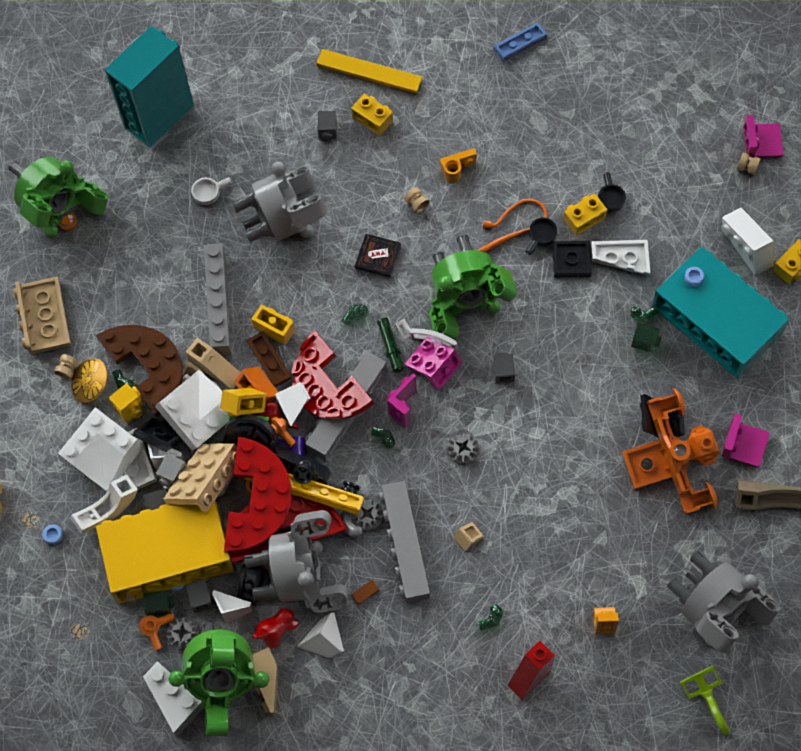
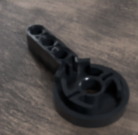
M254 415L237 416L226 424L220 435L221 444L235 443L237 446L238 437L261 443L269 448L280 460L287 462H282L287 473L293 474L297 463L300 460L307 459L312 461L316 468L312 481L326 485L330 478L331 472L328 467L282 447L275 429L260 417Z

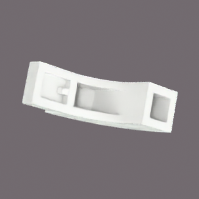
M128 475L110 482L108 491L99 501L73 514L71 520L81 534L96 528V525H100L103 521L114 520L132 503L138 489Z

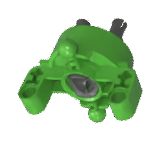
M38 156L27 168L21 166L17 161L10 163L15 168L10 165L8 166V170L18 177L14 190V200L20 208L19 213L34 226L44 228V234L49 238L57 236L58 227L56 225L62 221L61 215L67 212L71 206L82 205L96 215L105 213L109 195L94 183L84 181L83 177L78 178L77 174L73 171L74 165L69 160L60 161L55 157Z
M464 234L456 239L460 252L446 258L443 252H436L432 256L435 267L432 270L431 279L437 298L431 301L433 306L430 309L429 316L433 330L453 340L459 334L455 318L457 314L465 309L477 308L481 310L485 307L489 313L496 314L501 309L500 302L496 300L497 297L510 302L517 293L511 272L494 264L489 254L474 250L466 234L465 238Z
M206 622V628L202 624V633L194 637L184 650L182 657L183 673L179 670L172 671L168 681L174 687H179L183 684L184 689H187L195 698L202 701L201 708H205L206 736H228V708H231V701L241 697L247 690H252L254 685L258 688L266 687L269 683V676L262 671L255 674L252 649L242 636L229 630H214V625Z

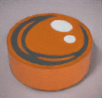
M67 212L61 215L62 221L59 223V226L63 231L69 232L77 227V219L74 214Z

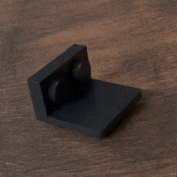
M646 394L640 395L643 431L658 437L647 404L648 400L654 398ZM678 411L668 413V421L675 437L685 435L684 415L680 416Z

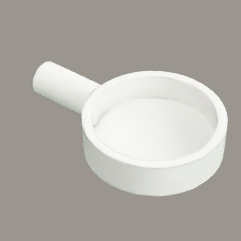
M229 177L219 182L211 178H200L192 185L193 199L198 204L210 205L218 199L219 189L232 184Z

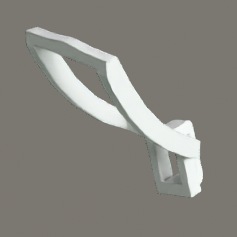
M405 319L396 323V327L404 339L411 337V339L425 340L427 337H430L454 348L455 351L459 350L457 342L444 334L426 329H410ZM399 325H403L407 332L406 335H404Z

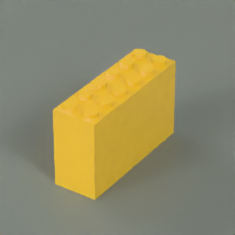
M216 500L207 512H202L198 505L164 504L158 509H146L141 511L140 514L133 516L124 515L118 520H106L101 522L100 525H96L110 592L118 604L125 603L126 596L136 595V599L171 590L181 585H189L191 581L197 579L203 581L235 572L229 553H224L226 536Z

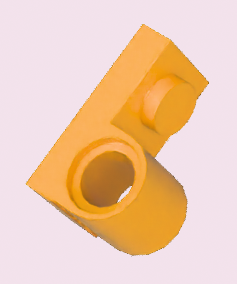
M472 148L441 158L440 169L445 180L449 183L458 182L461 179V168L470 167L475 164L477 153Z
M593 608L595 634L616 633L619 618L618 613H615V608Z

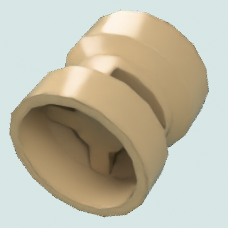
M743 152L737 170H745L754 176L761 158H752L749 154Z
M417 187L411 189L404 197V200L412 205V209L416 213L422 212L430 203V200L423 196Z
M62 354L59 359L60 364L56 366L54 373L63 379L71 380L74 374L73 370L77 368L79 361L72 356Z

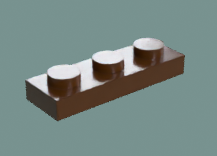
M263 331L247 339L249 347L275 388L291 379Z

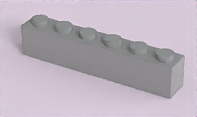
M223 243L204 245L210 347L220 355H229L232 353L225 250Z
M366 351L364 356L361 355L358 358L356 368L348 373L346 381L353 376L370 396L387 370L386 361ZM356 416L342 420L319 418L315 424V430L313 433L310 432L305 439L306 450L327 462Z
M405 480L382 485V492H379L381 504L385 503L386 506L383 515L385 523L389 522L390 529H387L389 541L394 543V548H391L393 560L397 559L398 567H395L397 579L401 578L402 586H399L401 598L405 597L406 603L430 599V591Z

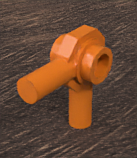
M274 417L271 419L269 424L275 429L277 435L282 437L290 447H293L297 442L287 432V422L283 418Z
M173 613L160 618L149 615L142 618L139 623L141 633L150 637L155 651L162 649L157 635L160 626L174 621Z

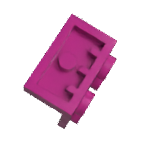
M746 115L743 124L746 153L752 158L782 157L784 153L780 124H757V122H754V115Z
M427 337L406 361L405 365L407 368L426 376L433 388L440 390L462 364V361L454 348Z
M414 374L410 377H405L400 387L396 391L393 390L387 397L388 415L405 429L410 424V407L406 401L417 390L416 375Z
M734 414L721 457L759 468L769 432L741 423L742 415Z

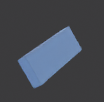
M537 22L494 45L493 49L504 62L545 40L548 34Z

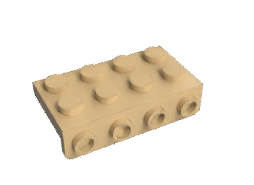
M58 276L26 284H20L19 281L15 282L16 288H13L15 299H18L19 303L16 305L18 316L21 315L22 321H19V327L21 332H24V338H22L24 349H27L30 355L71 346Z
M235 443L201 444L163 498L166 504L198 505L202 512H207L234 472L237 450Z

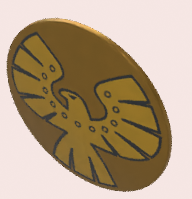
M90 358L83 361L76 368L72 377L71 388L74 397L78 401L89 403L96 400L103 393L108 380L105 364L99 359Z

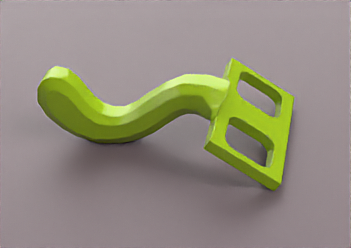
M712 665L680 681L689 699L698 695L706 699L720 731L724 736L729 735L730 728L724 720L712 693L714 687L723 683L715 667ZM711 671L715 672L718 680L712 684H707L703 676ZM692 680L696 681L699 690L688 693L685 684Z

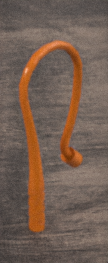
M522 199L506 210L496 223L493 224L490 221L484 220L483 228L497 227L513 209L527 202L539 205L543 210L545 218L548 217L543 203L538 200ZM530 228L498 238L481 247L478 251L487 253L502 243L529 232Z

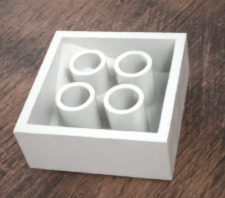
M200 370L155 405L156 409L191 451L198 448L229 422L230 419L228 412L220 409L222 390Z
M95 407L58 454L104 490L108 491L110 482L120 478L145 446Z

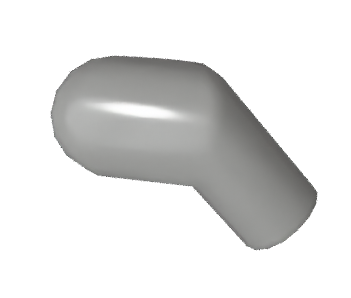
M343 512L342 521L346 527L345 533L353 538L355 536L360 537L362 535V528L352 523V514L350 512Z

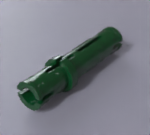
M386 317L381 318L377 321L387 351L385 353L386 357L390 360L392 371L394 373L401 372L405 369L400 357L401 351L397 348L389 319Z

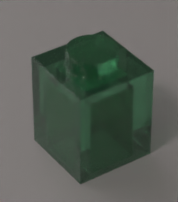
M638 323L631 347L653 353L654 348L659 347L662 336H658L660 329Z
M168 590L143 593L146 616H165L172 613L171 608H175L174 597L170 596Z

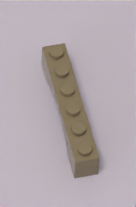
M737 480L734 497L736 508L759 510L771 507H788L801 509V487Z

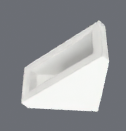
M303 382L275 394L278 406L290 426L294 423L304 404L311 399Z
M147 443L150 458L156 471L159 469L167 453L183 461L185 460L183 454L175 449L165 452Z
M213 590L212 595L226 624L252 612L253 606L251 602Z
M330 613L320 619L297 647L327 658H333L344 652L335 613Z

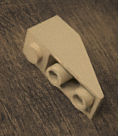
M196 338L185 352L188 361L198 366L227 388L236 389L237 385L234 381L241 372L212 347Z
M268 647L253 654L255 674L260 671L267 673L269 683L264 688H258L255 685L254 687L258 695L262 693L265 699L261 702L265 712H270L272 717L276 715L279 669Z

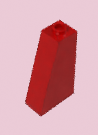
M541 641L536 643L523 657L508 687L523 700L551 673L555 655Z

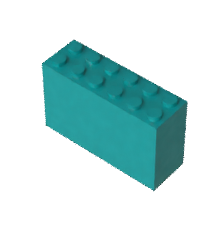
M152 25L105 69L124 128L149 148L194 106L179 44L174 39L170 40L161 29L157 30Z
M702 246L655 291L651 306L736 379H739L783 334L789 321L784 311L778 310L768 298L761 296L755 287L744 282L739 274L733 273L724 262L716 259L711 251L705 250ZM698 267L703 271L704 279L700 286L691 287L685 283L684 275L688 268Z

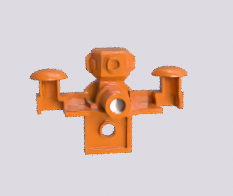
M672 388L673 395L664 398L660 396L647 402L659 440L621 452L634 489L673 478L685 514L698 511L700 507L709 504L715 510L718 505V499L713 486L708 482H704L705 489L694 492L686 473L691 460L704 466L715 463L719 455V449L711 429L701 425L692 428L688 439L685 441L673 435L668 421V413L678 411L680 416H683L685 414V402L681 393L677 389ZM642 460H650L652 468L650 470L643 469L641 466Z

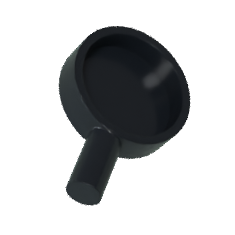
M606 172L603 174L605 186L600 189L598 198L608 209V212H616L623 208L626 193L620 186L612 183L610 172Z
M541 217L531 223L529 236L532 242L525 252L528 255H532L538 245L546 246L556 239L557 226L551 219Z

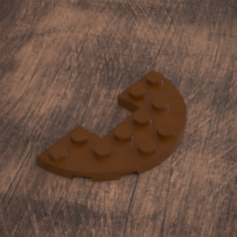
M141 325L117 326L97 334V339L116 364L134 355L150 377L137 385L136 388L156 417L159 416L161 413L156 409L155 405L180 386L183 379L182 361L173 342L163 333Z

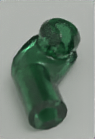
M363 304L351 306L341 321L346 325H350L354 318L365 316L368 313V307Z
M634 306L630 310L633 319L647 322L659 314L656 306L651 307L647 311L641 310L638 306Z
M120 369L112 372L119 389L126 383L131 388L137 386L135 380L124 378Z
M372 427L371 435L380 437L385 448H392L395 445V439L390 430Z
M499 605L491 606L489 617L478 621L480 631L496 627L503 616V610Z

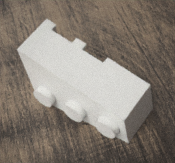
M742 208L722 217L721 229L723 233L729 238L754 276L774 266L773 240Z
M157 661L143 678L173 733L178 737L203 709L201 708L202 701L195 698L187 689H184L183 684L179 687L172 686L168 681L170 672Z

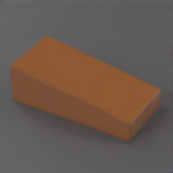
M370 580L352 593V596L360 605L378 593L379 588L373 580Z

